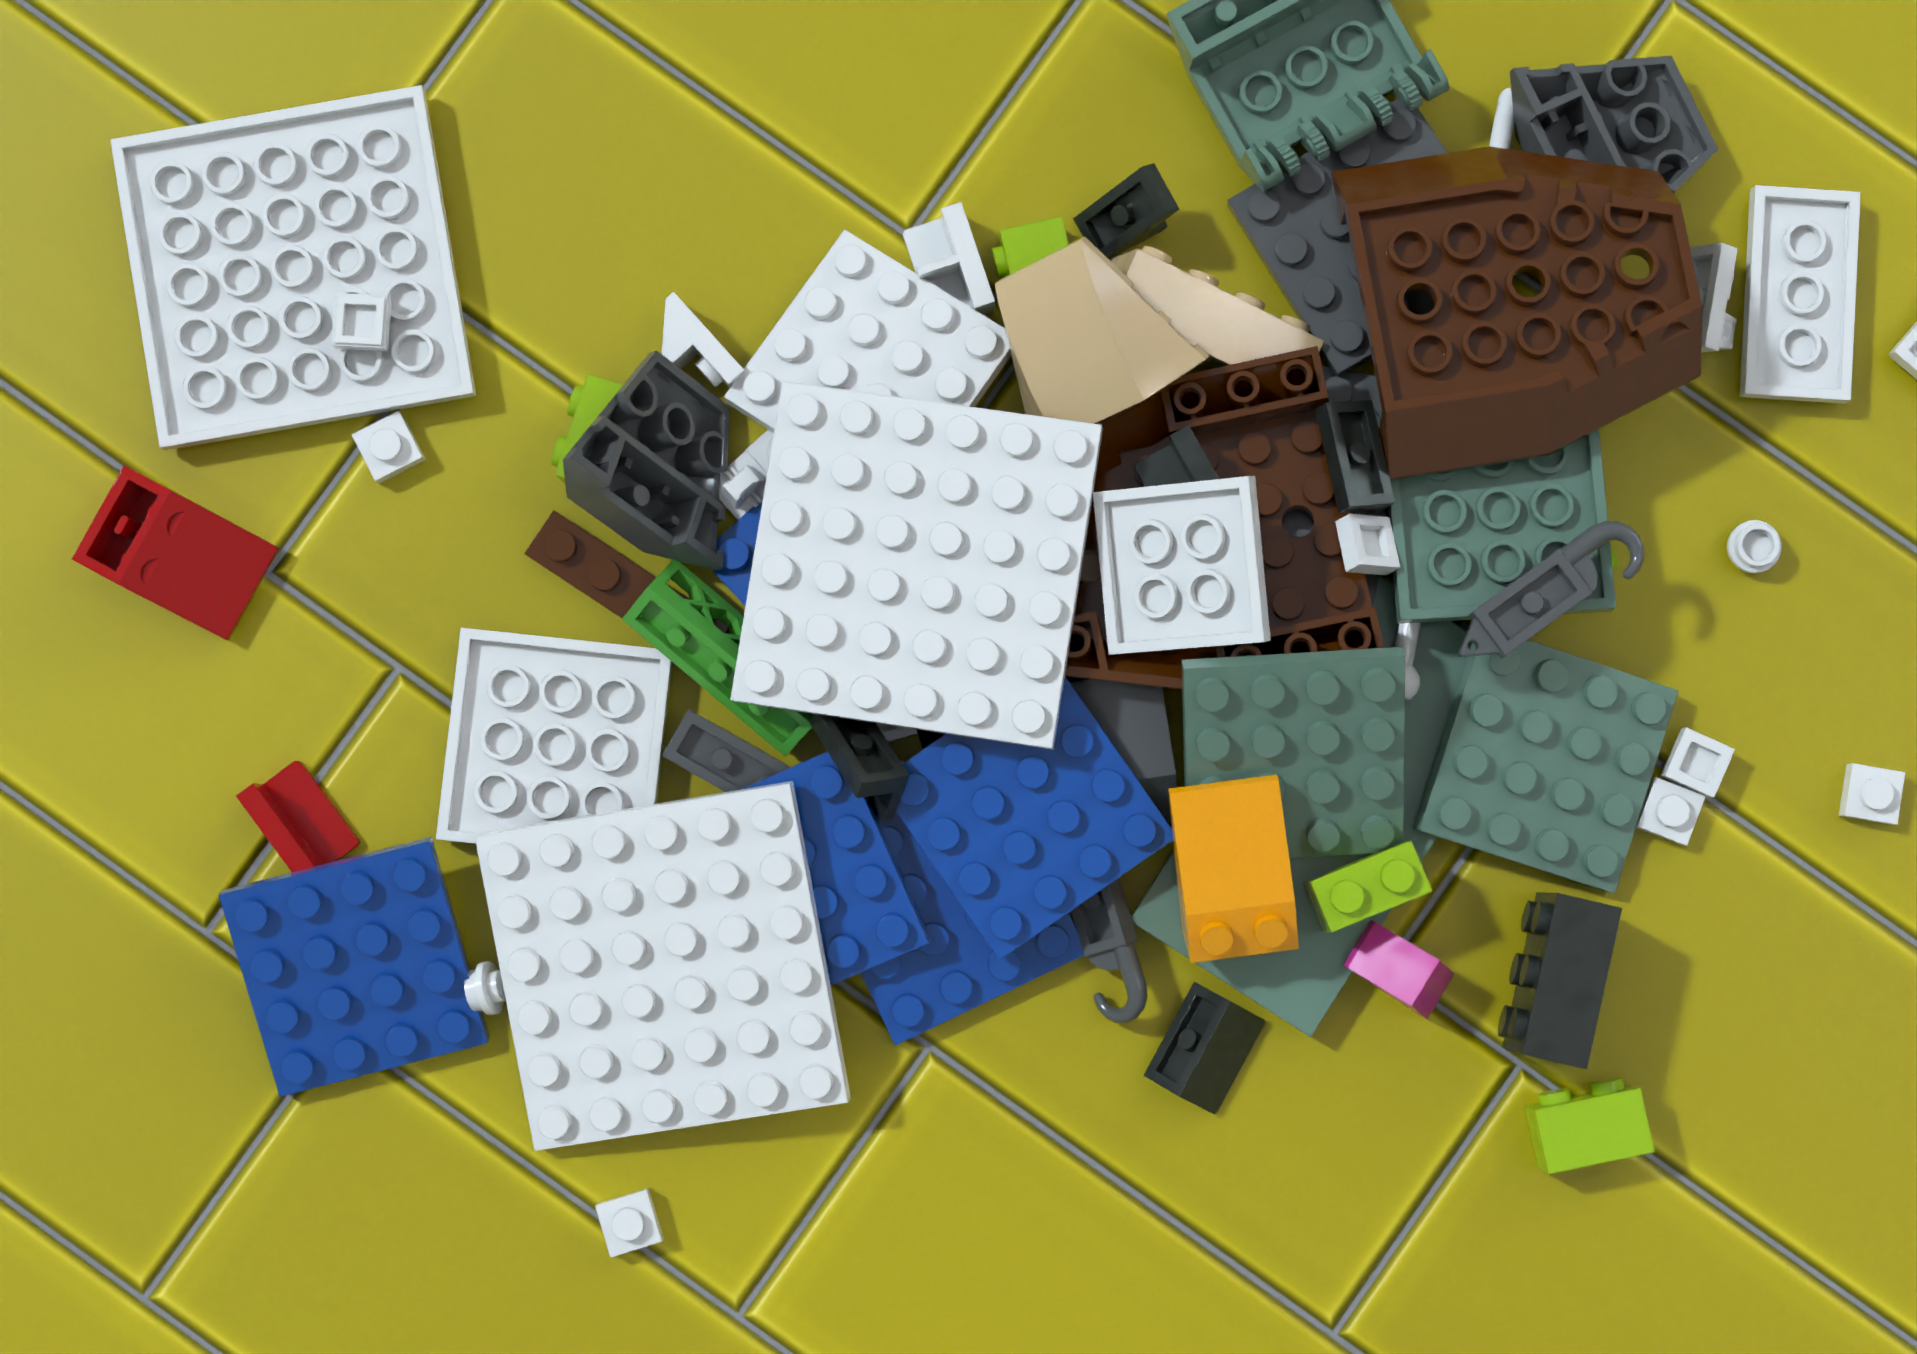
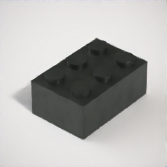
M1536 892L1535 901H1527L1521 920V931L1527 933L1523 954H1515L1510 969L1509 982L1516 985L1512 1005H1505L1503 1007L1498 1024V1036L1504 1037L1502 1048L1527 1056L1587 1069L1622 908L1561 893Z

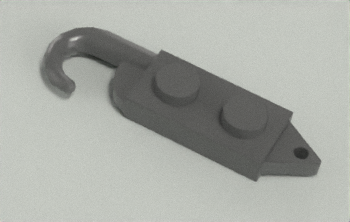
M1603 521L1591 526L1471 612L1469 616L1472 621L1458 651V657L1498 654L1502 659L1592 594L1597 587L1598 576L1595 565L1589 555L1608 541H1621L1629 549L1631 559L1629 565L1623 571V577L1631 579L1640 571L1644 561V545L1640 536L1630 526L1619 521ZM1468 642H1473L1476 646V649L1473 651L1468 648Z
M1118 878L1077 906L1071 913L1080 936L1084 957L1088 956L1091 963L1100 969H1120L1127 991V1002L1122 1008L1112 1007L1102 993H1096L1094 1001L1098 1010L1106 1019L1114 1023H1128L1138 1018L1142 1013L1148 996L1146 980L1134 942L1138 941L1121 882Z

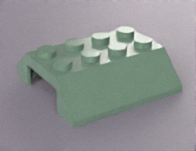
M1190 0L1166 14L1190 81L1237 164L1263 192L1284 181L1281 169L1289 177L1301 171L1299 158L1291 147L1301 143L1316 160L1320 161L1330 156L1328 145L1337 152L1377 129L1375 121L1381 126L1394 121L1392 108L1387 99H1385V96L1392 93L1411 111L1423 105L1422 97L1430 101L1447 92L1450 88L1447 77L1432 50L1426 51L1423 57L1420 55L1390 0Z

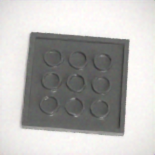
M1398 99L1390 103L1394 121L1384 126L1379 125L1375 121L1377 127L1375 131L1337 152L1328 145L1330 156L1320 161L1307 152L1299 157L1301 167L1299 173L1289 177L1281 169L1284 181L1264 192L1256 184H1253L1227 200L1229 210L1297 317L1310 325V334L1324 340L1320 353L1333 374L1339 377L1372 359L1348 226L1347 224H1340L1331 174L1334 171L1447 153L1418 107L1410 111ZM1412 290L1404 296L1405 306L1414 314L1423 315L1434 309L1432 297L1423 290Z

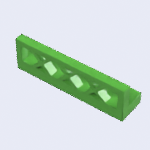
M672 560L646 588L622 620L786 757L812 728L810 721L813 714L730 700L744 616L681 562ZM670 579L688 593L690 599H684L667 585ZM712 618L719 619L729 628L730 634L723 633L716 627Z

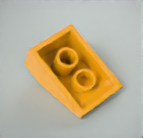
M1277 774L1169 788L1181 924L1190 963L1299 949L1295 896Z

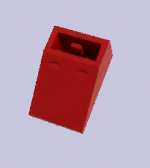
M124 465L74 553L72 560L221 638L229 640L280 548Z

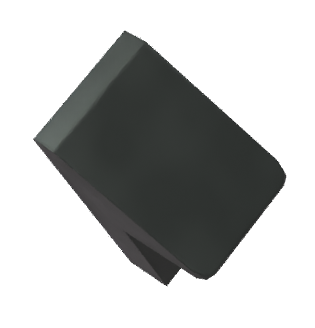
M1155 163L1139 168L1073 219L1082 236L1086 237L1108 259H1111L1162 232L1167 228L1165 220L1180 209Z

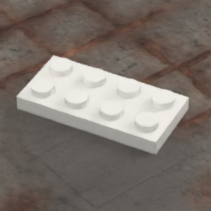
M1755 185L1750 189L1740 397L1840 404L1851 401L1861 192Z

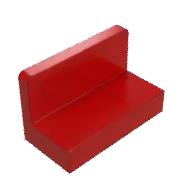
M293 761L264 784L252 783L236 795L237 799L291 872L338 861L360 844L356 834L301 761Z

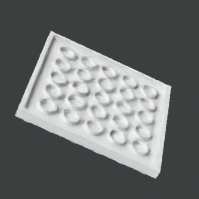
M422 85L110 139L159 447L167 451L476 396L426 92ZM335 293L385 295L392 299L388 351L335 349L332 346Z
M782 381L730 700L739 703L1054 750L1102 439V425Z
M793 781L484 832L475 836L534 1151L849 1102L851 1095Z

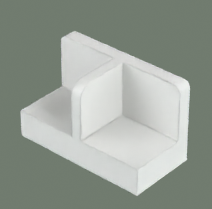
M962 202L941 208L940 219L906 229L903 232V238L914 271L918 274L919 279L924 278L983 315L994 312L995 300Z

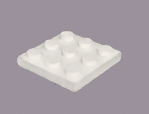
M1255 476L1093 492L1108 655L1271 641Z

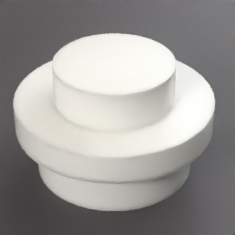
M1750 520L1741 523L1733 529L1727 541V553L1731 562L1738 569L1747 573H1760L1770 569L1776 564L1781 555L1782 544L1779 534L1770 524L1763 521Z
M491 961L481 962L476 966V969L469 970V979L464 980V990L470 1008L473 1011H483L487 1015L500 1013L506 1001L500 970Z

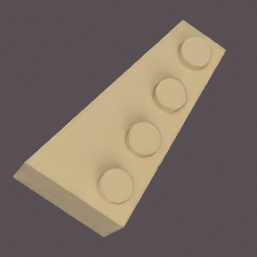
M1143 246L1142 250L1137 248L1110 259L1134 283L1133 290L1156 312L1162 310L1171 318L1172 321L1169 324L1190 345L1194 347L1198 344L1209 355L1205 361L1199 364L1201 366H1210L1211 362L1214 361L1220 364L1219 367L1314 346H1318V351L1320 352L1324 340L1309 333L1310 325L1304 321L1288 315H1282L1281 319L1263 311L1265 303L1241 292H1237L1233 296L1217 288L1219 281L1213 276L1195 269H1190L1189 273L1171 265L1172 257L1156 248Z

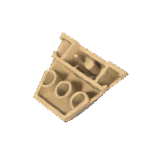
M1086 237L1035 261L995 283L998 304L1010 346L1025 414L1095 424L1146 400L1205 361L1209 355L1198 344L1194 347L1190 345L1169 324L1172 321L1171 318L1162 310L1156 312L1133 290L1134 283Z

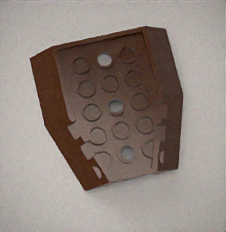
M1488 146L1332 172L1331 176L1340 224H1347L1383 413L1379 432L1390 481L1550 455L1700 377L1702 303L1682 207L1659 171ZM1628 255L1642 257L1648 263L1649 276L1639 280L1629 278L1622 271L1621 259ZM1518 273H1532L1540 280L1542 291L1534 297H1524L1515 291L1512 278ZM1412 290H1423L1432 297L1434 309L1427 314H1414L1405 306L1404 296Z
M1318 346L1182 375L1146 400L1095 423L1102 425L1103 432L1093 492L1144 487L1135 471V464L1170 444V435L1188 425L1219 479L1255 476L1271 641L1108 655L1100 575L1099 578L1091 582L1079 581L1065 677L1182 690V660L1385 648L1376 607H1372L1365 574L1345 571L1335 521L1352 513H1338L1315 410L1329 402ZM1092 497L1084 555L1093 554L1099 557L1094 500ZM1292 510L1306 511L1312 517L1314 526L1307 535L1294 537L1284 530L1282 520Z

